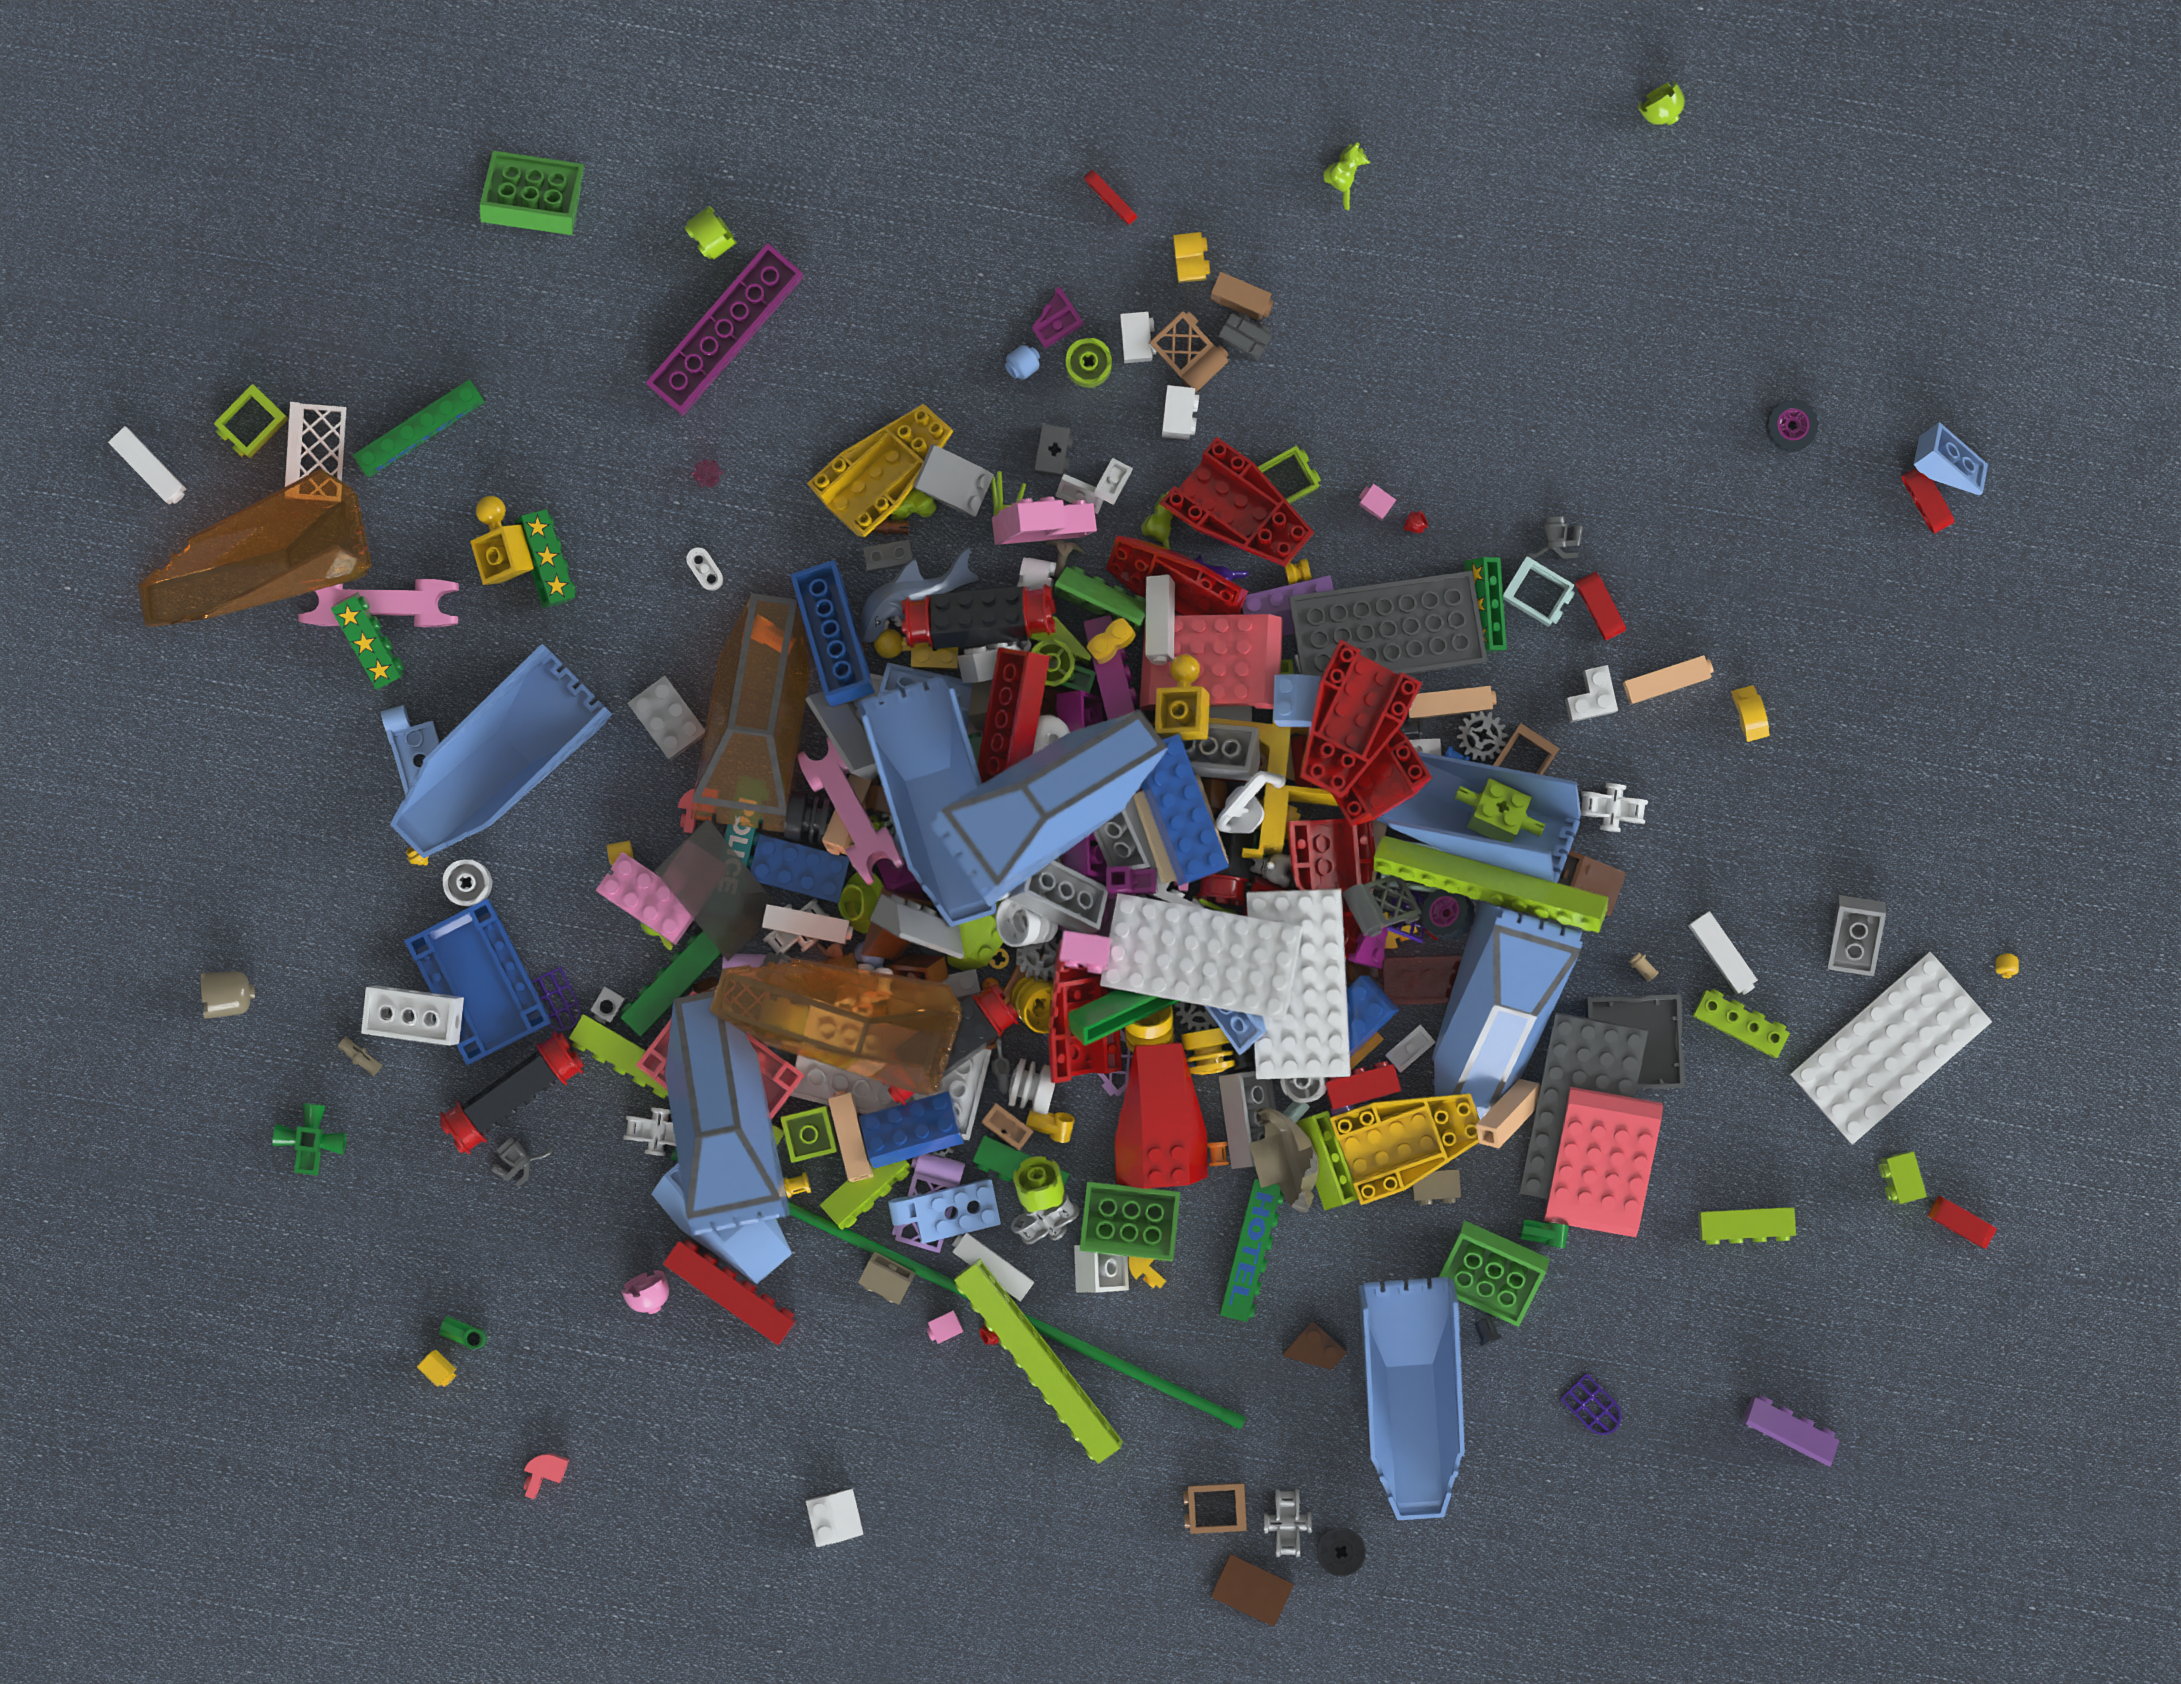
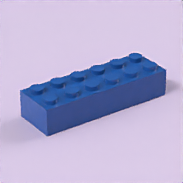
M835 560L790 574L824 695L829 705L834 707L875 693L842 575Z
M1178 734L1162 740L1168 750L1154 769L1150 771L1141 786L1178 885L1181 886L1228 868L1229 865L1181 737Z

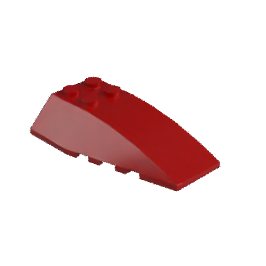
M1346 818L1287 822L1291 870L1297 890L1341 889L1343 894L1344 891L1354 885H1364L1372 882L1373 871H1375L1374 856L1376 854L1373 820L1353 826L1349 824ZM1342 895L1345 959H1348L1350 953L1355 954L1359 945L1356 943V940L1362 931Z
M1060 939L1053 973L1048 1038L1051 1083L1070 1081L1072 1076L1088 1073L1107 1074L1122 1071L1120 1029L1085 1046L1069 1029V1012L1108 995L1109 992L1107 987L1100 986L1102 973L1088 972L1087 967H1084L1082 964H1078V968L1064 966V962L1060 961L1063 940Z
M1182 1043L1135 1045L1128 1074V1084L1124 1092V1102L1119 1114V1124L1114 1136L1115 1183L1147 1189L1191 1185L1207 1178V1131Z

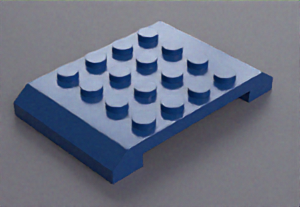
M488 898L404 940L431 993L464 997L460 1039L457 1047L467 1066L551 1024L550 1018L496 910Z

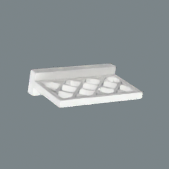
M290 402L284 497L341 499L346 407ZM304 409L314 410L320 418L309 425L303 418ZM319 411H327V412H325V413L322 415ZM330 412H341V421L334 427L324 418ZM321 420L331 429L322 438L312 429ZM303 423H304L305 426L307 427V429H305L304 431H303ZM339 426H340V435H339V433L336 431V429H337ZM310 430L318 441L308 449L302 442V436ZM332 432L339 438V445L333 450L323 441ZM321 442L329 453L319 461L311 450ZM301 447H303L306 450L302 455ZM339 449V454L337 457L334 454V452ZM306 454H309L317 463L308 471L300 464L301 459ZM332 455L338 462V467L332 473H329L321 463ZM318 466L328 475L319 484L309 475ZM300 469H301V470L303 471V473H304V475L301 476V477H300ZM336 472H337V480L333 477V475H334ZM307 476L315 487L309 492H299V482ZM331 478L337 485L336 494H326L320 486ZM318 488V490H319L321 493H313V492Z

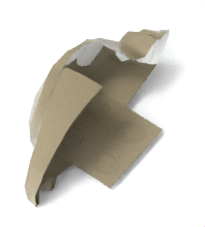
M1268 1107L1255 1110L1260 1115L1258 1123L1265 1125V1138L1249 1143L1261 1188L1278 1183L1291 1207L1299 1212H1308L1314 1197L1311 1190L1317 1181L1319 1173L1318 1155L1310 1138L1290 1118L1281 1112Z

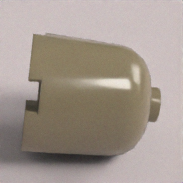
M239 971L201 973L204 1019L240 1015L249 1009L250 999H255L254 985H249L245 974Z

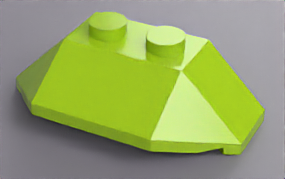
M1004 900L996 901V913L999 905ZM996 913L959 924L964 956L960 959L947 954V963L963 972L988 965L1004 942L999 936L996 927Z

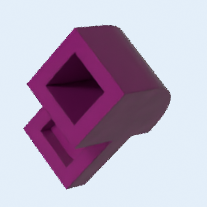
M1130 866L1106 867V890L1112 895H1117L1118 893L1136 896V894H1156L1157 870H1132Z

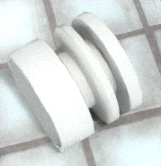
M1008 898L1001 902L996 913V927L999 936L1011 947L1048 942L1057 932V923Z
M1021 1058L1012 1075L1008 1091L1009 1105L1015 1106L1017 1097H1021L1020 1108L1024 1109L1028 1099L1033 1100L1032 1111L1047 1115L1055 1083H1051L1050 1066L1044 1064L1040 1074L1035 1073L1036 1063L1032 1061L1030 1070L1027 1071L1024 1070L1026 1059Z

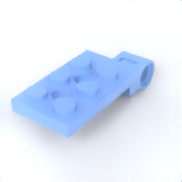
M401 705L381 711V717L393 750L404 792L407 795L413 779L416 778L420 770L414 764L415 757L419 754H423L426 757L440 744L434 721L411 727L405 706Z
M990 1178L935 1192L919 1193L888 1201L892 1224L904 1225L916 1222L922 1244L1001 1224L992 1179ZM973 1200L977 1201L979 1204L978 1210L974 1213H969L967 1210L968 1203ZM949 1206L956 1208V1215L953 1218L945 1217V1210Z

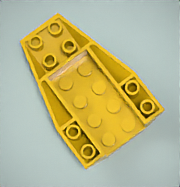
M922 404L841 452L807 484L825 506L857 536L866 537L900 506L912 490L931 444L943 448L953 430L928 407Z
M1471 1093L1373 1102L1330 1117L1361 1205L1408 1189L1479 1143L1476 1124L1480 1121Z

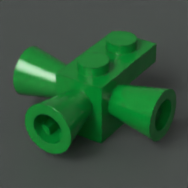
M303 1103L304 1127L297 1126V1130L277 1123L275 1125L273 1147L295 1145L294 1150H297L294 1173L318 1176L322 1148L344 1155L347 1133L324 1134L325 1129H319L326 1106Z

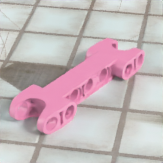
M322 578L305 579V580H300L299 582H301V581H308V580H315V579H322ZM416 579L415 591L343 590V582L300 588L316 592L319 597V604L315 610L298 614V622L306 624L340 626L331 607L333 604L356 592H359L360 596H365L370 606L368 610L371 615L414 616L415 627L438 628L458 624L457 616L443 614L438 609V601L442 595L459 591V584L438 579Z
M827 737L829 749L826 757L822 760L813 761L808 758L804 751L797 754V758L802 772L813 791L816 793L825 788L854 842V845L845 849L852 865L864 881L870 885L875 882L872 867L877 860L888 858L897 868L903 866L904 862L888 828L885 826L878 831L875 830L846 776L850 773L848 767L830 738Z

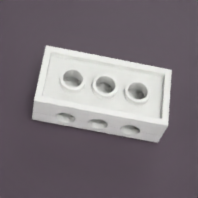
M377 985L366 987L361 1033L449 1046L459 1044L464 997ZM389 1008L392 1010V1017L389 1014ZM411 1011L414 1013V1020L411 1017ZM433 1014H435L437 1018L436 1023L433 1020Z

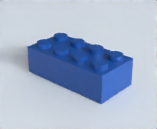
M760 834L748 880L838 904L851 861L849 857L834 855L830 852Z
M1360 976L1346 990L1350 1058L1400 1010L1369 976Z
M949 1091L908 1102L905 1106L901 1104L859 1116L868 1158L874 1169L964 1143L955 1103Z

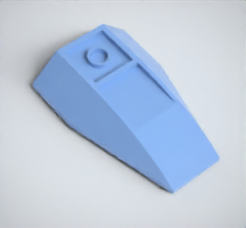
M679 1163L662 1177L652 1192V1196L682 1231L755 1284L763 1280L792 1254L776 1218L763 1221L761 1212H757L759 1222L740 1226L738 1217H734L736 1227L716 1230L714 1221L711 1222L712 1232L692 1236L686 1215Z

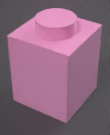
M1375 484L1371 488L1366 486L1358 497L1361 499L1359 506L1380 521L1383 520L1396 499Z
M954 1310L929 1321L930 1327L926 1328L931 1341L936 1340L938 1344L964 1331Z

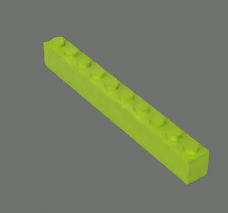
M1384 835L1374 856V870L1381 874H1389L1406 881L1424 884L1427 887H1436L1449 893L1465 895L1474 900H1483L1496 906L1514 909L1517 912L1533 914L1539 918L1555 920L1564 925H1573L1586 931L1599 933L1607 912L1608 897Z
M582 1015L569 1039L574 1041L572 1046L582 1052L588 1049L594 1053L592 1057L603 1064L607 1060L614 1065L612 1069L622 1075H625L626 1072L634 1076L632 1081L642 1087L648 1084L654 1088L652 1092L659 1097L665 1099L666 1095L668 1096V1091L636 1067L637 1062L647 1050L587 1015ZM772 1124L776 1147H778L784 1136V1131Z
M979 1258L961 1271L954 1279L958 1291L963 1295L965 1294L970 1300L972 1309L983 1316L987 1328L997 1334L999 1343L1004 1349H1008L1011 1352L1015 1364L1026 1371L1028 1380L1033 1386H1037L1040 1389L1044 1401L1055 1408L1057 1417L1062 1423H1066L1069 1426L1073 1438L1083 1444L1087 1456L1099 1464L1119 1450L1123 1440L984 1262Z

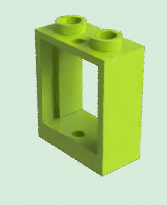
M252 384L213 424L218 427L215 432L223 440L226 441L229 438L235 444L232 448L241 457L246 455L251 458L289 418ZM253 397L275 419L246 447L224 425Z
M1297 445L1258 467L1264 473L1294 456L1310 486L1286 498L1289 504L1319 489L1318 482L1321 481L1316 470H1310L1307 464L1309 458L1304 449L1299 450Z

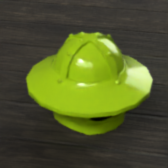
M856 872L848 880L841 892L838 903L841 915L850 921V925L856 931L861 933L868 932L871 923L870 919L875 910L881 888H885L883 882L875 873H873L875 882L868 885L861 875Z

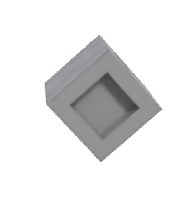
M604 987L590 1010L595 1013L593 1018L603 1024L607 1021L613 1023L626 998ZM606 1000H610L613 1003V1010L608 1014H605L601 1009L602 1003Z

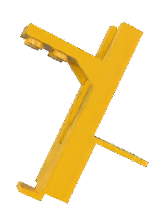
M1209 717V723L1257 727L1259 729L1260 752L1268 757L1267 772L1283 775L1286 779L1291 727H1278L1273 718L1272 724ZM1266 782L1263 803L1264 818L1261 822L1259 850L1242 848L1241 857L1262 860L1263 853L1282 854L1288 801L1338 806L1332 794L1324 789L1287 786L1285 784L1281 788H1276L1272 783Z

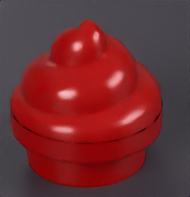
M1410 512L1405 520L1403 529L1419 534L1424 532V529L1428 527V522L1423 512Z
M985 1324L979 1329L981 1339L986 1345H996L999 1343L997 1334L994 1331H990Z

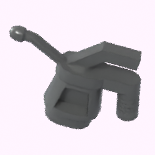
M1565 516L1545 518L1543 527L1547 538V546L1536 554L1529 553L1527 556L1531 559L1537 558L1551 549L1561 559L1578 558V552L1564 553L1560 548L1580 546L1583 526L1574 525L1572 540L1566 541L1568 523L1565 520Z
M997 1037L998 1053L992 1057L991 1066L993 1074L998 1077L999 1092L1005 1094L1008 1092L1007 1076L1010 1073V1060L1005 1053H1002V1039Z
M510 1137L496 1151L500 1154L499 1157L511 1165L513 1169L508 1171L496 1163L491 1171L504 1180L509 1181L521 1168H524V1175L515 1183L519 1188L530 1177V1161L545 1158L552 1154L553 1150L548 1148L543 1154L530 1156L526 1154L518 1140Z

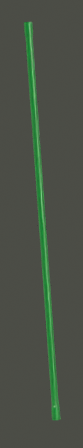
M675 1147L670 1159L678 1162L677 1149ZM788 1201L790 1215L872 1254L877 1252L915 1272L916 1275L968 1299L965 1294L963 1295L958 1291L954 1279L849 1229L844 1228L841 1230L836 1223ZM1023 1313L1038 1333L1241 1430L1246 1419L1245 1416L1212 1403Z

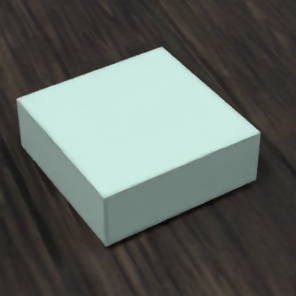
M1293 1101L1283 1114L1296 1123L1310 1106L1307 1103Z

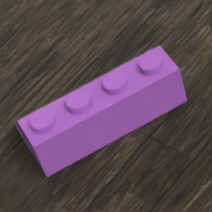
M1331 575L1249 594L1246 596L1242 607V614H1270L1282 617L1283 636L1292 635L1294 630L1289 596L1334 590Z
M1762 1395L1759 1398L1752 1396L1740 1420L1741 1422L1831 1467L1839 1440L1834 1438L1836 1433L1825 1427L1821 1431L1813 1427L1815 1422L1803 1416L1800 1420L1793 1417L1794 1412L1782 1405L1780 1409L1771 1405L1773 1401Z

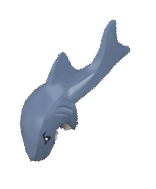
M969 547L963 549L954 560L950 569L941 577L923 579L919 573L917 561L913 559L900 570L893 581L874 590L867 597L862 608L859 630L860 641L870 643L877 640L880 634L888 629V617L895 621V625L902 626V619H905V614L902 612V600H906V597H910L911 600L925 599L926 595L931 597L932 594H943L964 584L978 581V575L974 574L968 567L971 549Z

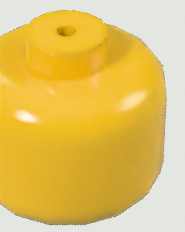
M2010 953L2000 954L1996 958V973L2002 974L2003 978H2011L2012 975L2017 974L2019 971V959Z

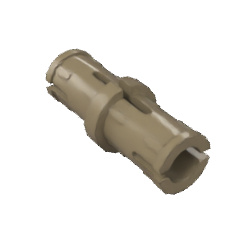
M347 1036L343 1038L337 1047L349 1056L355 1065L359 1064L373 1077L383 1066L371 1057L365 1048L361 1049Z

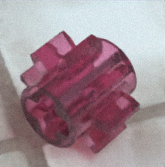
M704 459L695 465L696 472L692 476L701 488L704 485L711 488L720 482L719 475L723 474V471L714 459L711 462Z

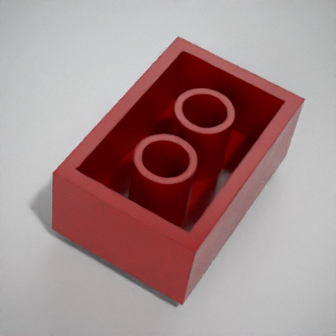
M1387 1061L1372 1064L1373 1069L1368 1071L1365 1070V1067L1351 1070L1350 1076L1329 1077L1328 1082L1325 1083L1331 1110L1400 1092L1401 1089L1394 1064L1388 1065Z

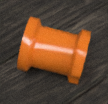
M1228 1141L1207 1143V1147L1210 1148L1211 1157L1209 1166L1229 1165L1226 1155Z

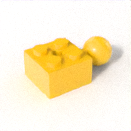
M495 496L482 498L476 506L478 519L483 524L489 526L490 532L470 541L483 585L503 583L534 569L522 525L502 526L501 521L505 516L506 508L503 501Z
M886 629L874 641L876 652L884 658H894L901 651H911V668L957 671L958 669L957 656H959V647L941 648L933 651L929 643L916 644L915 648H911L906 644V637H902L894 629Z
M1179 655L1172 661L1170 666V673L1177 682V687L1157 688L1155 731L1161 740L1178 734L1181 740L1208 739L1210 694L1202 686L1191 687V683L1199 676L1200 665L1191 655Z

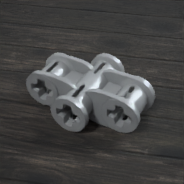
M1064 1193L1062 1203L1059 1206H1053L1046 1210H1037L1036 1212H1028L1026 1207H1024L1025 1213L1013 1220L1011 1229L1014 1233H1018L1027 1245L1035 1243L1047 1234L1050 1239L1058 1240L1066 1233V1224L1077 1218L1080 1208L1075 1203H1071L1068 1195Z
M1275 1489L1276 1515H1269L1268 1512L1264 1513V1534H1268L1269 1531H1276V1557L1281 1555H1296V1557H1300L1299 1531L1311 1533V1512L1299 1514V1489L1294 1491ZM1272 1522H1281L1279 1524H1270Z

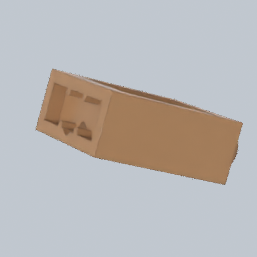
M1220 272L1210 298L1215 303L1236 312H1242L1260 322L1263 316L1268 318L1274 303L1271 300L1272 293L1223 272Z
M1520 723L1492 766H1500L1520 736L1547 754V757L1535 773L1543 775L1560 748Z
M995 1103L982 1121L985 1127L1018 1151L1022 1149L1033 1134V1130L997 1103Z
M1244 1482L1187 1485L1188 1490L1183 1491L1184 1505L1189 1506V1514H1184L1185 1528H1190V1534L1247 1531ZM1235 1490L1236 1524L1196 1526L1194 1492Z

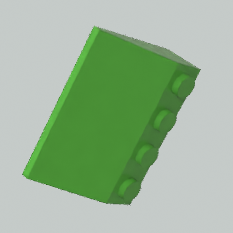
M493 151L480 202L481 222L572 235L577 216L584 164Z
M1076 566L1064 569L1055 584L1054 595L1099 616L1111 615L1113 621L1124 618L1134 632L1139 633L1146 618L1145 598L1135 595L1133 598L1126 594L1127 591L1116 585L1113 588L1105 585L1106 581L1094 575L1090 578L1084 575V570Z
M1087 1182L1080 1251L1173 1261L1180 1192Z
M1464 1220L1438 1277L1453 1279L1458 1300L1519 1327L1547 1272L1550 1258Z

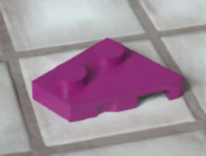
M1059 286L1055 290V295L1049 304L1043 309L1041 317L1033 325L1032 330L1044 349L1083 326L1084 323Z
M1387 927L1381 928L1382 932L1371 938L1369 935L1364 936L1361 932L1356 940V943L1359 945L1355 954L1350 953L1348 961L1374 969H1382L1386 937L1388 935Z

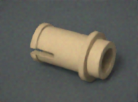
M1638 952L1629 961L1632 964L1631 968L1635 967L1646 981L1650 982L1659 972L1645 959V954L1642 955Z

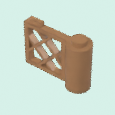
M1181 311L1148 343L1173 369L1184 385L1188 388H1195L1196 393L1229 362L1227 359L1229 354L1220 345L1216 347L1195 325L1199 321L1190 311L1187 313ZM1181 319L1188 324V335L1175 334L1176 324ZM1172 328V334H1166ZM1163 336H1171V350H1162L1157 342ZM1175 337H1187V351H1175ZM1191 337L1200 338L1206 345L1200 351H1191ZM1166 353H1171V359L1167 356ZM1175 353L1187 354L1186 364L1181 369L1174 363Z

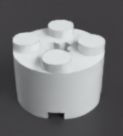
M1024 557L1017 587L1027 586L1028 589L1043 588V585L1047 584V586H1051L1053 591L1054 579L1050 578V576L1055 574L1056 563Z
M463 859L453 862L443 875V888L446 896L452 902L461 906L471 907L487 899L492 889L493 881L489 871L484 865L474 860ZM471 878L472 886L470 888H463L465 885L463 879L469 880Z

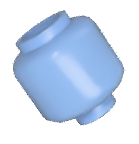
M1021 345L1007 355L1005 367L1013 378L1024 380L1039 369L1038 359H1040V355L1035 348Z

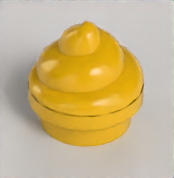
M411 846L407 849V860L411 864L419 866L428 865L429 856L422 858Z

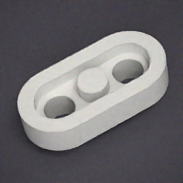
M693 548L687 555V564L700 584L709 591L719 589L723 583V575L708 552L703 548ZM697 556L703 557L701 564L695 563ZM710 575H714L716 577V581L714 583H709L707 581Z

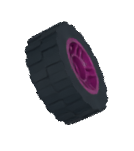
M1797 399L1785 400L1769 413L1768 420L1766 421V433L1769 436L1770 442H1773L1776 448H1780L1785 452L1800 451L1815 439L1819 426L1818 416L1813 411V408L1804 401L1801 402ZM1790 421L1797 424L1794 430L1788 427Z
M1436 889L1423 902L1424 905L1421 908L1422 924L1436 938L1443 941H1455L1458 938H1462L1466 932H1469L1471 925L1473 926L1475 908L1470 898L1465 895Z

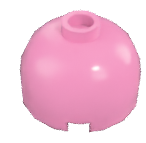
M655 1270L653 1271L655 1275L648 1277L647 1273H643L624 1284L625 1290L621 1289V1293L630 1308L637 1312H648L649 1314L656 1313L661 1309V1306L669 1296V1284L663 1271Z

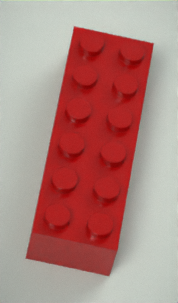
M998 647L977 764L982 784L1033 754L1050 656Z
M689 1239L678 1241L663 1265L776 1345L781 1344L797 1321L793 1318L795 1314L784 1306L780 1309L774 1305L776 1300L768 1294L760 1295L755 1291L757 1287L745 1279L742 1282L737 1279L738 1273L728 1266L720 1267L717 1264L719 1260L708 1252L703 1255L698 1251L699 1246Z

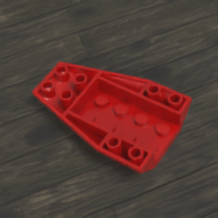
M1218 437L1203 452L1202 462L1179 488L1174 486L1160 502L1161 506L1196 531L1284 567L1289 564L1314 534V531L1251 460Z
M1125 536L1116 537L1106 570L1126 587L1145 599L1146 577L1170 575L1175 582V616L1240 615L1248 593L1241 586L1180 553L1150 542Z
M1341 639L1319 682L1300 773L1301 778L1340 798L1347 793L1403 725L1422 685V682L1403 672L1396 674L1362 656L1360 649Z
M1398 730L1342 798L1334 794L1332 796L1349 824L1353 826L1375 820L1415 796L1432 776L1409 739Z

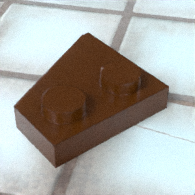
M1312 1321L1282 1355L1290 1359L1332 1370L1347 1352Z

